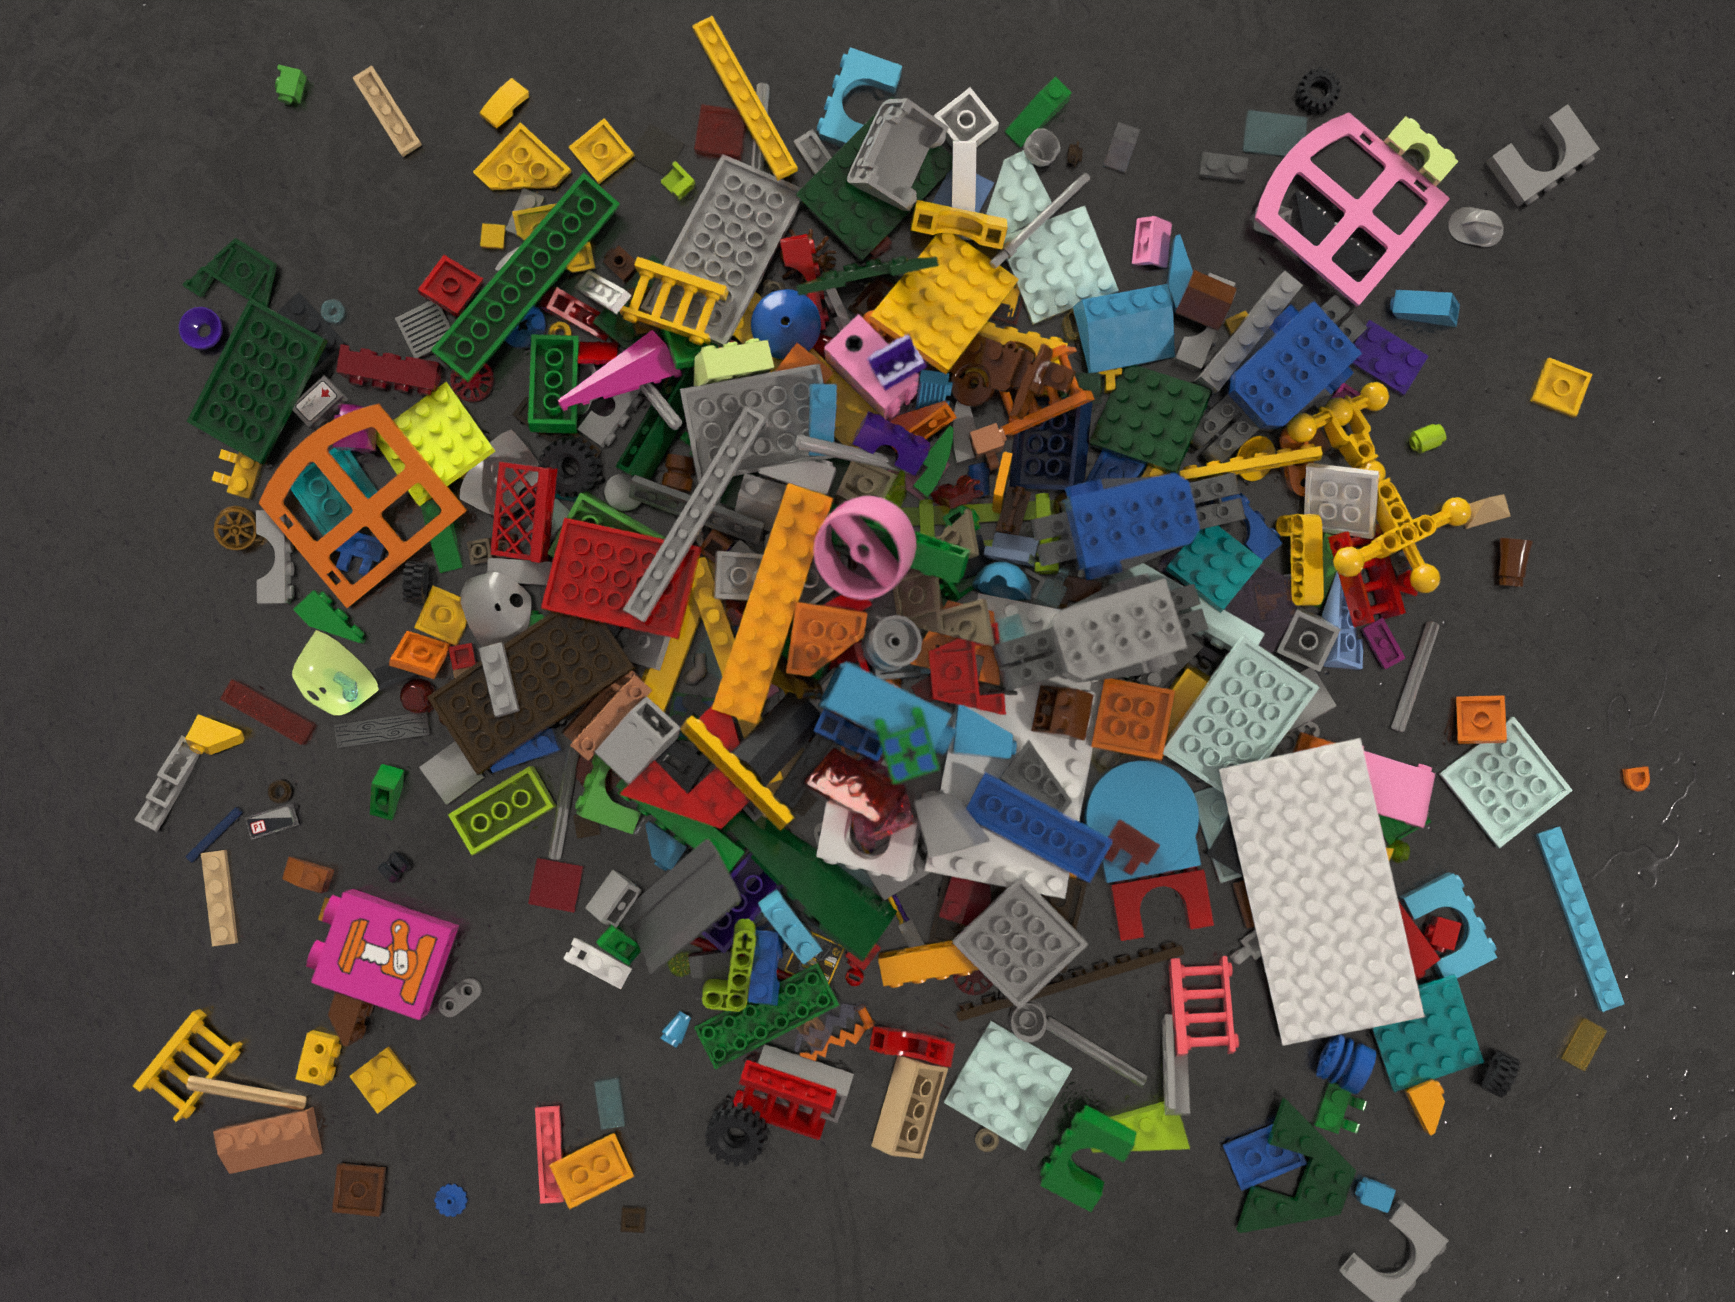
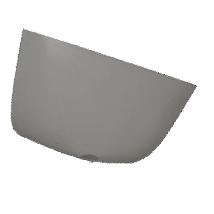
M512 429L500 434L490 442L495 452L467 472L460 488L461 500L491 515H494L499 462L537 467L539 465L535 456ZM506 468L505 478L511 483L518 475L513 468ZM530 471L524 476L531 486L537 483L538 472ZM519 480L515 484L514 490L519 495L520 491L526 486ZM509 490L503 494V501L507 506L516 500ZM531 493L522 499L525 504L533 498V495ZM517 503L510 510L513 513L520 509L521 506Z
M497 572L485 573L466 579L461 590V605L467 623L482 647L499 642L506 644L528 628L531 615V597L517 582L507 575ZM517 593L522 597L523 605L521 607L512 606L510 603V596ZM496 603L500 605L501 611L495 609Z

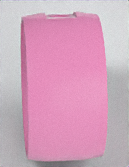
M873 496L857 497L837 507L821 525L814 543L815 563L823 579L837 592L854 599L876 598L893 589L908 572L916 551L915 532L908 517L893 503ZM859 515L879 522L890 532L898 546L900 564ZM832 527L849 546L853 559L863 563L876 580L861 577L844 566L836 555L832 544ZM861 544L866 545L869 551L864 550Z

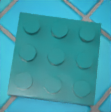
M336 448L329 451L331 456L367 498H371L378 492L351 451L337 450ZM314 462L301 472L290 488L322 536H325L353 511L352 507Z
M1217 525L1200 529L1192 543L1185 545L1165 570L1185 586L1195 584L1198 596L1221 613L1262 564L1263 560Z

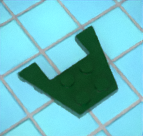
M235 238L218 252L214 259L206 266H202L196 271L197 273L191 279H187L182 286L199 297H203L213 279L216 278L249 300L251 298L268 307L277 263L240 239Z

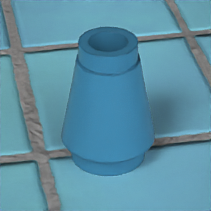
M679 1011L664 1028L660 1039L677 1048L679 1043L682 1044L691 1017Z

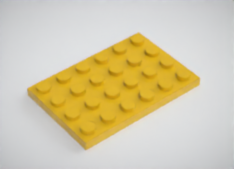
M938 233L918 258L937 256L939 266L905 273L874 310L869 321L894 339L909 335L921 357L944 374H947L1015 287L1019 279L1000 265L996 269L992 268L989 264L990 258L956 234Z

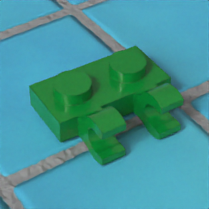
M1328 1082L1314 1125L1337 1134L1340 1127L1357 1133L1360 1124L1344 1118L1347 1105L1365 1111L1367 1101L1352 1096L1350 1092L1340 1088L1336 1082L1333 1084Z

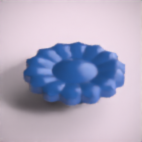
M447 1184L445 1187L442 1186L440 1191L436 1193L434 1201L436 1209L439 1210L440 1214H444L446 1217L450 1215L455 1217L466 1208L465 1203L468 1200L466 1192L463 1191L462 1187H458L456 1184Z

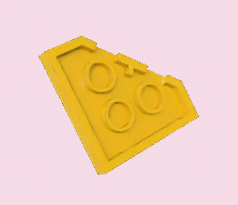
M521 122L473 171L474 175L490 190L556 188L572 172L562 160Z
M556 204L512 211L517 236L525 241ZM590 242L568 266L567 270L571 273L595 269Z

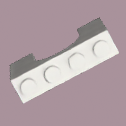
M834 798L826 803L816 857L823 858V861L829 864H836L837 862L845 864L846 868L858 870L859 868L866 869L872 875H889L895 881L907 880L912 875L921 832V824L918 819L899 815L894 819L891 839L886 852L879 855H870L858 849L851 837V823L855 804Z

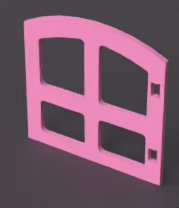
M1346 113L1313 130L1288 152L1275 169L1264 189L1255 220L1358 307L1450 198L1352 114ZM1362 133L1372 141L1370 146L1360 138ZM1345 136H1349L1384 166V171L1359 199L1353 198L1310 160L1321 149ZM1296 174L1302 176L1344 213V217L1318 246L1310 243L1278 215L1283 197ZM1416 180L1427 188L1424 192L1414 184ZM1398 181L1403 182L1426 203V206L1401 235L1395 234L1372 213L1376 205ZM1358 227L1363 228L1386 249L1385 254L1361 282H1356L1332 261V256Z

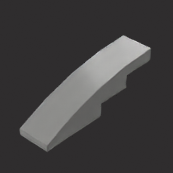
M487 558V573L497 572L505 574L520 585L547 586L553 562L537 563L530 560Z
M184 736L180 737L157 773L158 778L145 797L147 801L134 819L136 823L156 833L179 796L200 755L189 749L186 737Z

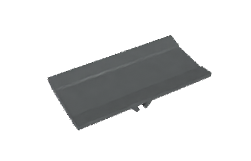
M706 839L633 903L623 917V920L631 929L646 959L645 963L649 975H653L741 900L738 890L717 849L709 839Z

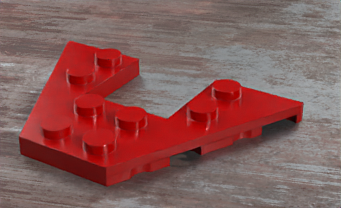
M711 706L698 719L705 725L706 730L712 736L717 737L722 742L723 747L729 753L740 744L731 715L714 710ZM655 760L620 793L624 797L722 829L750 802L718 767L687 794Z

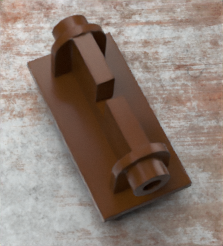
M1009 486L996 531L1019 536L1031 492L1024 491L1025 488L1016 486V488Z

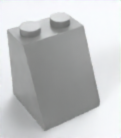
M944 790L932 791L921 794L922 799L914 801L929 857L944 855L990 842L988 836L953 792L944 794Z

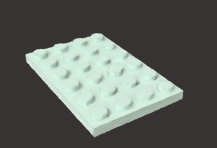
M1242 634L1167 738L1163 754L1224 793L1219 769L1269 758L1320 687Z

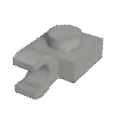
M1256 928L1239 941L1243 947L1234 952L1230 958L1235 964L1239 965L1249 956L1253 960H1257L1262 956Z

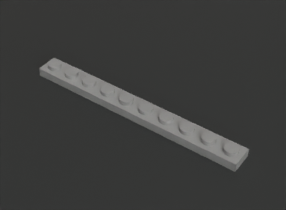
M745 406L624 607V611L646 622L765 424L766 417Z

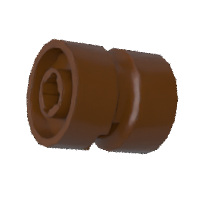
M667 454L665 468L668 472L663 473L661 485L681 492H691L693 479L690 477V474L695 472L694 459L683 455Z

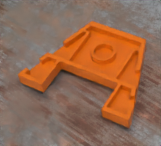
M948 600L943 610L962 604ZM988 610L990 623H994V611ZM929 631L922 641L919 655L910 665L930 669L929 651L935 649L936 646H942L957 638ZM975 646L976 655L983 657L978 681L999 686V667L992 646Z

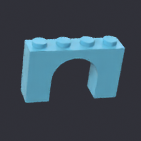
M850 47L848 54H843L840 76L836 75L832 84V88L835 89L833 96H828L824 110H827L825 118H820L816 131L819 132V139L843 147L863 126V124L853 121L846 115L842 106L846 94L851 89L861 85L873 86L894 94L902 74L901 65Z
M1447 872L1398 897L1407 914L1414 920L1440 907H1450L1461 917L1464 930L1460 942L1455 946L1454 950H1449L1439 955L1441 960L1433 965L1440 979L1453 974L1459 978L1497 958L1494 952L1497 950L1492 939L1487 938L1483 930L1486 927L1482 919L1476 917L1473 911L1475 905L1471 898L1465 896L1462 890L1464 884L1461 878L1451 872Z

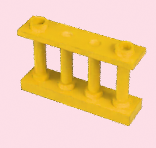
M637 257L634 266L637 272H639L640 279L629 308L623 306L619 310L623 319L632 323L640 321L688 337L690 342L697 345H703V343L710 345V336L704 332L715 302H718L719 299L726 301L729 293L727 287ZM654 277L660 279L663 284L652 314L649 315L638 311L648 282ZM674 285L683 287L684 294L673 322L661 319L660 317L670 289ZM699 292L705 294L707 299L694 330L682 326L693 294Z
M201 1009L193 1011L133 1085L139 1092L147 1088L154 1089L179 1110L173 1118L176 1122L191 1116L196 1109L194 1104L204 1093L194 1091L185 1103L159 1081L158 1075L160 1072L168 1070L187 1085L190 1075L175 1064V1060L172 1058L177 1051H183L209 1073L206 1077L207 1079L215 1080L228 1062L233 1063L241 1053L239 1049L243 1045L239 1041L230 1047L206 1028L202 1020L207 1014ZM192 1033H198L224 1054L216 1066L189 1044L190 1041L187 1039Z

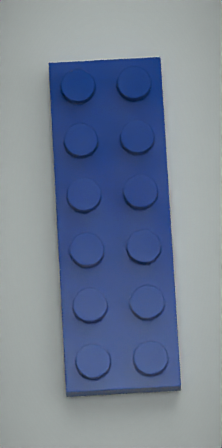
M987 772L984 773L966 807L969 814L980 825L1089 883L1112 843V839Z

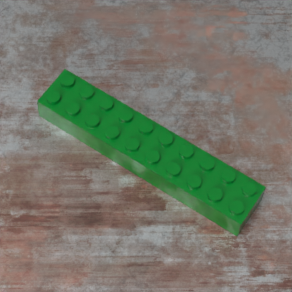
M583 172L434 345L431 352L469 383L616 212L620 203Z

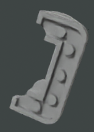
M908 98L886 100L878 109L848 173V183L903 211H910L917 201L916 191L911 188L929 148H935L944 143L949 127Z

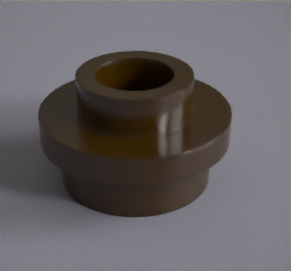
M276 780L268 787V797L274 803H284L291 797L292 789L286 781ZM279 787L283 788L284 794L282 796H279L277 794V789Z

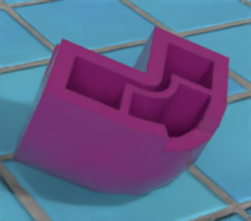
M338 404L340 414L334 415V419L364 407L355 404ZM369 427L355 432L335 442L333 447L337 450L372 454V451H376L377 430L374 427Z

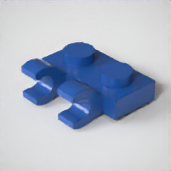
M357 532L335 550L341 553L336 567L339 570L349 572L352 556L362 558L363 561L359 574L365 576L374 568V562H382L386 548L378 538Z

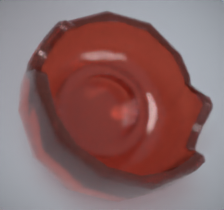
M411 679L403 685L400 692V701L407 711L414 714L424 713L433 707L427 697L437 690L431 682L425 679Z

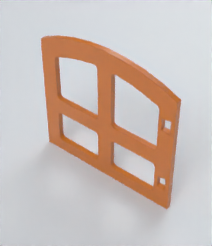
M380 404L360 408L342 415L305 438L277 468L259 501L260 506L346 608L355 603L467 511ZM374 427L405 464V469L371 498H367L328 452V447L355 432ZM310 462H314L353 509L348 517L319 541L313 540L284 505V499L290 488ZM416 483H420L440 506L441 513L405 542L400 539L382 517V512ZM286 514L294 525L288 528L280 517ZM366 526L388 550L389 555L359 581L351 584L330 560V554ZM331 571L341 580L337 585L327 575Z

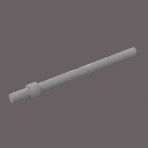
M1084 172L1011 242L1005 243L1000 252L989 262L991 267L996 269L1004 260L1010 259L1024 241L1090 180V176Z

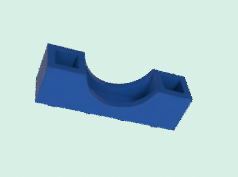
M1240 493L1221 498L1222 502L1241 498L1246 518L1242 519L1246 526V539L1243 545L1260 559L1264 560L1282 544L1279 540L1281 538L1279 533L1272 527L1269 529L1264 523L1265 518L1257 510H1252L1248 505L1250 501L1244 494ZM1211 500L1203 503L1208 506L1214 504V501Z

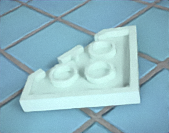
M1024 150L1004 160L986 213L987 215L1007 219L1008 228L1006 235L1026 228L1052 203L1035 168L1026 158Z

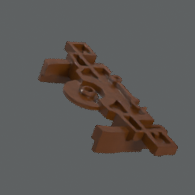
M980 332L949 370V372L953 373L950 381L953 382L951 392L954 398L965 406L975 407L984 404L991 398L994 390L1008 393L1013 388L1018 389L1013 410L1009 416L1019 420H1023L1028 412L1033 395H1043L1046 386L1068 393L1076 371L1051 362L1054 352L1045 344L1041 345L1035 362L1031 365L1034 358L1033 353L1019 348L1014 341H1008L1004 348L1003 344L981 336ZM970 369H982L988 376L989 386L988 388L984 387L985 381L983 376L975 371L968 372L962 379L959 377H962ZM921 371L917 372L919 375L918 382H920ZM973 380L978 381L976 388H971L970 384Z

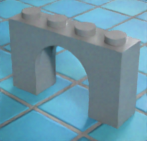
M1566 105L1542 123L1559 150V162L1554 170L1540 172L1530 168L1512 143L1497 152L1486 162L1517 207L1524 202L1528 206L1539 198L1537 194L1544 189L1547 193L1558 185L1556 180L1561 177L1566 180L1577 172L1575 167L1580 164L1585 167L1596 159L1593 155L1600 149L1569 105Z
M1399 1198L1384 1217L1401 1230L1409 1240L1411 1252L1407 1264L1395 1273H1380L1353 1253L1339 1270L1374 1302H1401L1400 1298L1405 1292H1410L1416 1285L1415 1280L1420 1274H1425L1431 1267V1261L1436 1255H1441L1447 1247L1446 1243L1448 1240Z

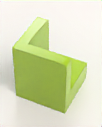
M675 161L672 164L673 169L661 180V183L680 202L696 187L695 180Z

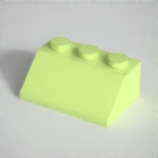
M759 338L747 340L745 344L738 345L737 342L724 344L723 348L716 349L715 346L702 348L701 352L695 356L694 387L768 373L774 368L768 340L759 341Z

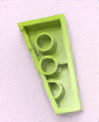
M1164 1101L1110 1117L1137 1132L1135 1145L1131 1151L1190 1149L1181 1116L1165 1115ZM1090 1148L1092 1153L1102 1152L1100 1150Z

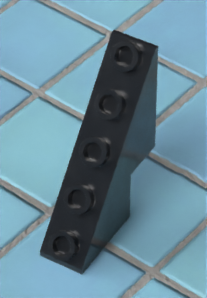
M1297 191L1291 197L1297 230L1310 243L1318 246L1338 223L1331 222L1326 217L1327 214L1323 209L1311 204L1309 197L1304 192ZM1352 237L1348 238L1332 256V261L1349 276L1368 273L1378 262L1374 255L1371 253L1367 254L1361 249V244Z

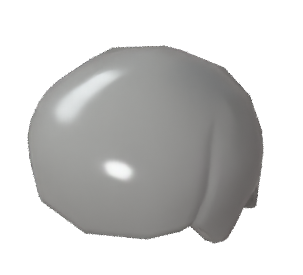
M1036 129L1026 139L1023 147L1026 158L1032 164L1039 167L1052 163L1060 152L1058 138L1047 129Z

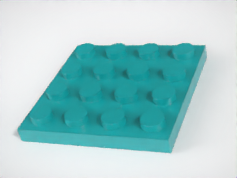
M1454 974L1418 986L1424 1017L1372 1028L1393 1092L1484 1062L1457 977Z

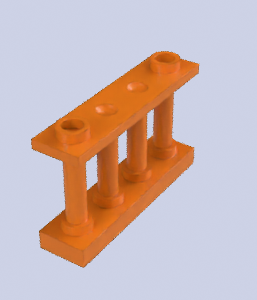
M1066 344L1054 348L1051 362L1059 360L1062 366L1072 369L1068 355L1077 352L1076 348L1068 347ZM1075 376L1070 386V397L1062 400V397L1058 396L1056 389L1046 386L1045 388L1050 399L1048 402L1049 406L1042 409L1041 406H1038L1033 395L1032 403L1029 407L1030 410L1028 411L1029 415L1025 416L1023 420L1009 416L1014 406L1010 392L999 391L1009 416L1008 424L1002 426L1005 435H1015L1095 399L1092 391H1083L1082 388H1079Z

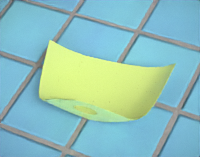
M317 630L299 655L292 671V677L303 696L312 704L332 715H343L352 711L379 690L377 681L371 672L350 651L332 637ZM320 687H324L326 689L325 694H323L319 690ZM309 690L314 692L318 696L319 700L317 701L311 698L308 695L307 691Z

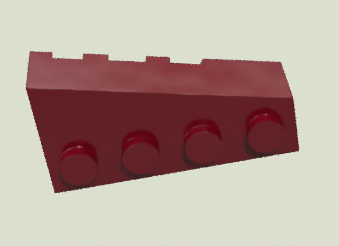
M340 345L336 372L349 380V384L362 386L363 382L371 383V387L385 389L386 386L394 387L395 391L406 393L409 389L417 390V394L431 396V392H436L440 386L443 366L439 362L408 356L405 360H401V356L385 352L382 356H378L379 353L373 352L370 349L361 348L360 352H355L348 345Z

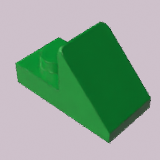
M611 924L596 941L602 949L628 966L641 952L637 941L619 925L615 927Z

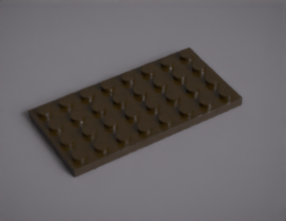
M551 612L504 644L520 711L500 717L494 715L482 660L427 698L475 773L480 775L633 671L635 667L605 623Z

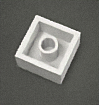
M971 87L934 115L935 118L949 127L946 133V141L952 148L953 141H976L977 147L997 132L999 122Z

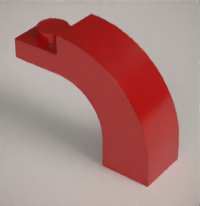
M873 1026L869 1049L885 1055L912 1057L943 1067H951L955 1043L925 1033Z

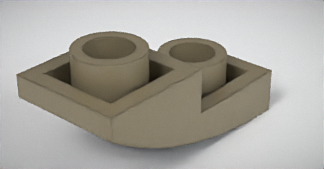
M509 534L516 543L518 541L517 534ZM503 536L499 540L498 550L506 551L511 545ZM492 538L467 542L471 565L487 563V558H512L490 555Z

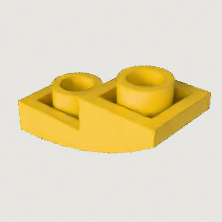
M511 78L489 99L480 111V116L495 128H498L513 116V109L529 97V91Z

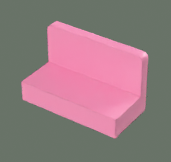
M1156 216L1137 218L1132 264L1137 266L1153 264L1161 268H1167L1171 222Z

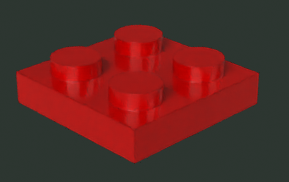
M443 255L418 288V294L458 317L482 285L483 278Z

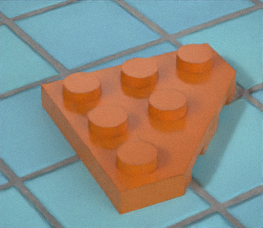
M796 602L786 673L811 676L852 644L863 638L867 612Z

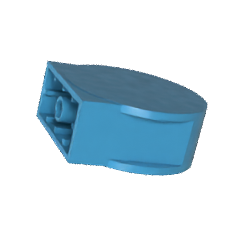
M1131 761L1114 766L1097 779L1086 799L1084 821L1086 826L1112 839V843L1101 861L1103 877L1106 883L1201 865L1195 837L1199 823L1197 801L1188 783L1177 772L1156 762Z

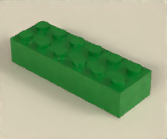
M623 779L616 785L620 789L618 794L628 802L635 801L638 804L636 808L646 816H650V814L657 819L655 823L665 831L668 829L675 833L673 837L682 845L688 843L695 849L704 840L709 839L717 849L729 873L747 852L745 848L742 849L734 839L721 829L622 796L620 793L628 786Z

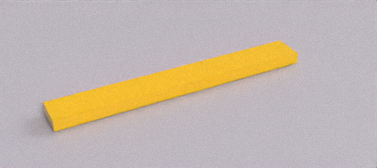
M710 16L692 25L695 35L776 180L779 181L797 172V165L714 17Z

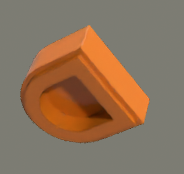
M1648 767L1622 770L1624 783L1628 789L1643 791L1649 786L1650 776Z

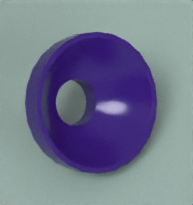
M195 307L188 310L179 322V334L182 340L188 346L195 349L211 348L222 336L223 328L220 318L215 312L206 307ZM204 324L209 325L211 328V332L207 337H201L198 333L200 326Z

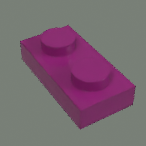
M1380 618L1361 629L1383 670L1405 659L1384 618Z

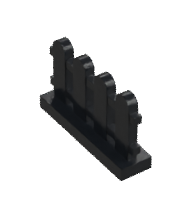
M700 694L697 697L686 695L682 699L683 706L688 710L684 717L675 714L670 718L681 728L693 713L701 717L710 706L702 702L704 697ZM731 716V717H732V720H733V724H735V722L737 721V718L734 717V716ZM675 741L655 761L689 794L711 760L704 753L701 756L697 755L696 752L699 748L695 744L689 750ZM667 753L682 762L678 770L663 761ZM687 766L692 768L688 776L683 774Z

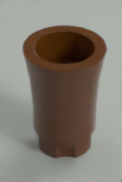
M1500 538L1499 576L1501 577L1499 585L1523 587V578L1526 577V568L1533 541Z

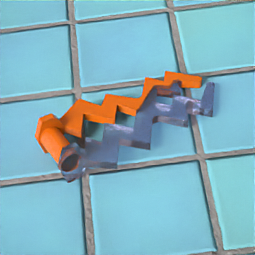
M865 1002L855 1006L841 1003L839 1017L826 1014L824 1030L820 1031L809 1026V1036L797 1033L795 1052L799 1051L802 1040L814 1044L815 1038L821 1039L820 1048L810 1045L811 1053H799L801 1057L816 1061L817 1054L826 1057L829 1043L844 1047L847 1039L857 1044L865 1030L875 1025L865 1007ZM855 1011L858 1012L864 1025L860 1026L855 1023L854 1034L840 1030L839 1039L831 1035L833 1024L846 1028L847 1016L854 1020Z

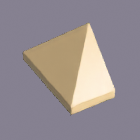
M1505 495L1488 497L1470 503L1471 517L1464 524V527L1468 529L1510 517Z

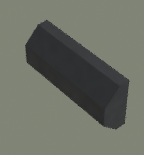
M788 692L731 753L739 759L740 764L746 770L751 771L755 775L756 780L763 787H766L815 734L813 730L820 717V713L808 699H798L796 693Z

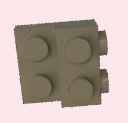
M851 461L836 493L834 503L840 506L851 499L862 496H873L886 500L896 474L880 467Z

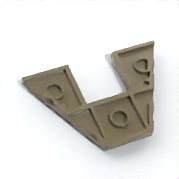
M966 509L965 513L954 524L948 525L942 535L935 538L971 550L969 558L979 556L972 511ZM909 568L901 581L893 588L896 614L914 622L918 629L994 646L987 600L979 599L943 610L938 577L924 575L919 570Z

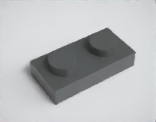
M1203 152L1201 155L1199 177L1244 183L1246 181L1249 158Z

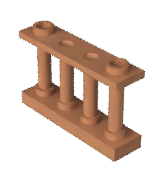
M634 670L593 697L561 731L572 741L571 747L588 761L625 716L652 691Z

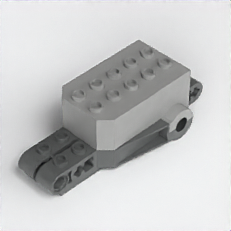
M1148 573L1116 582L1061 610L1054 615L1048 629L992 646L998 667L1019 661L1020 664L999 671L1005 691H1011L1059 675L1077 683L1137 676L1177 664L1173 652L1187 648L1184 637L1209 629L1203 609L1182 615L1179 614L1181 610L1201 604L1195 584L1169 591L1165 578L1150 582ZM1044 653L1045 657L1024 663L1023 659Z

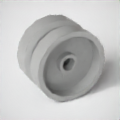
M899 615L885 617L867 629L862 641V649L866 660L877 670L885 672L896 671L909 665L919 655L922 645L920 631L914 622Z

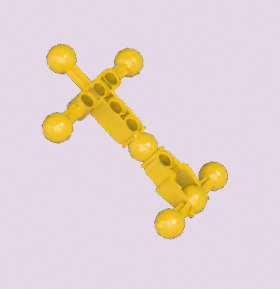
M1370 382L1363 386L1360 395L1351 399L1348 395L1344 398H1333L1327 402L1325 407L1320 406L1319 413L1313 416L1307 413L1296 414L1287 425L1288 434L1294 441L1299 443L1310 441L1315 436L1317 429L1324 426L1331 446L1340 450L1352 468L1379 471L1376 519L1384 534L1359 550L1353 547L1340 549L1336 553L1333 562L1338 573L1345 577L1356 576L1363 569L1364 562L1375 557L1385 558L1403 550L1413 569L1410 575L1412 587L1420 593L1433 592L1440 583L1439 571L1435 566L1425 564L1415 543L1432 535L1437 528L1446 524L1451 526L1464 525L1470 519L1472 511L1470 504L1465 499L1456 497L1448 499L1443 504L1441 512L1432 516L1422 515L1412 520L1396 487L1390 482V478L1385 479L1386 471L1384 466L1379 461L1374 460L1378 455L1375 454V448L1370 439L1369 432L1371 427L1360 411L1364 408L1369 411L1383 409L1389 400L1388 389L1379 382ZM1348 423L1350 424V427L1353 432V434L1349 436L1341 427Z

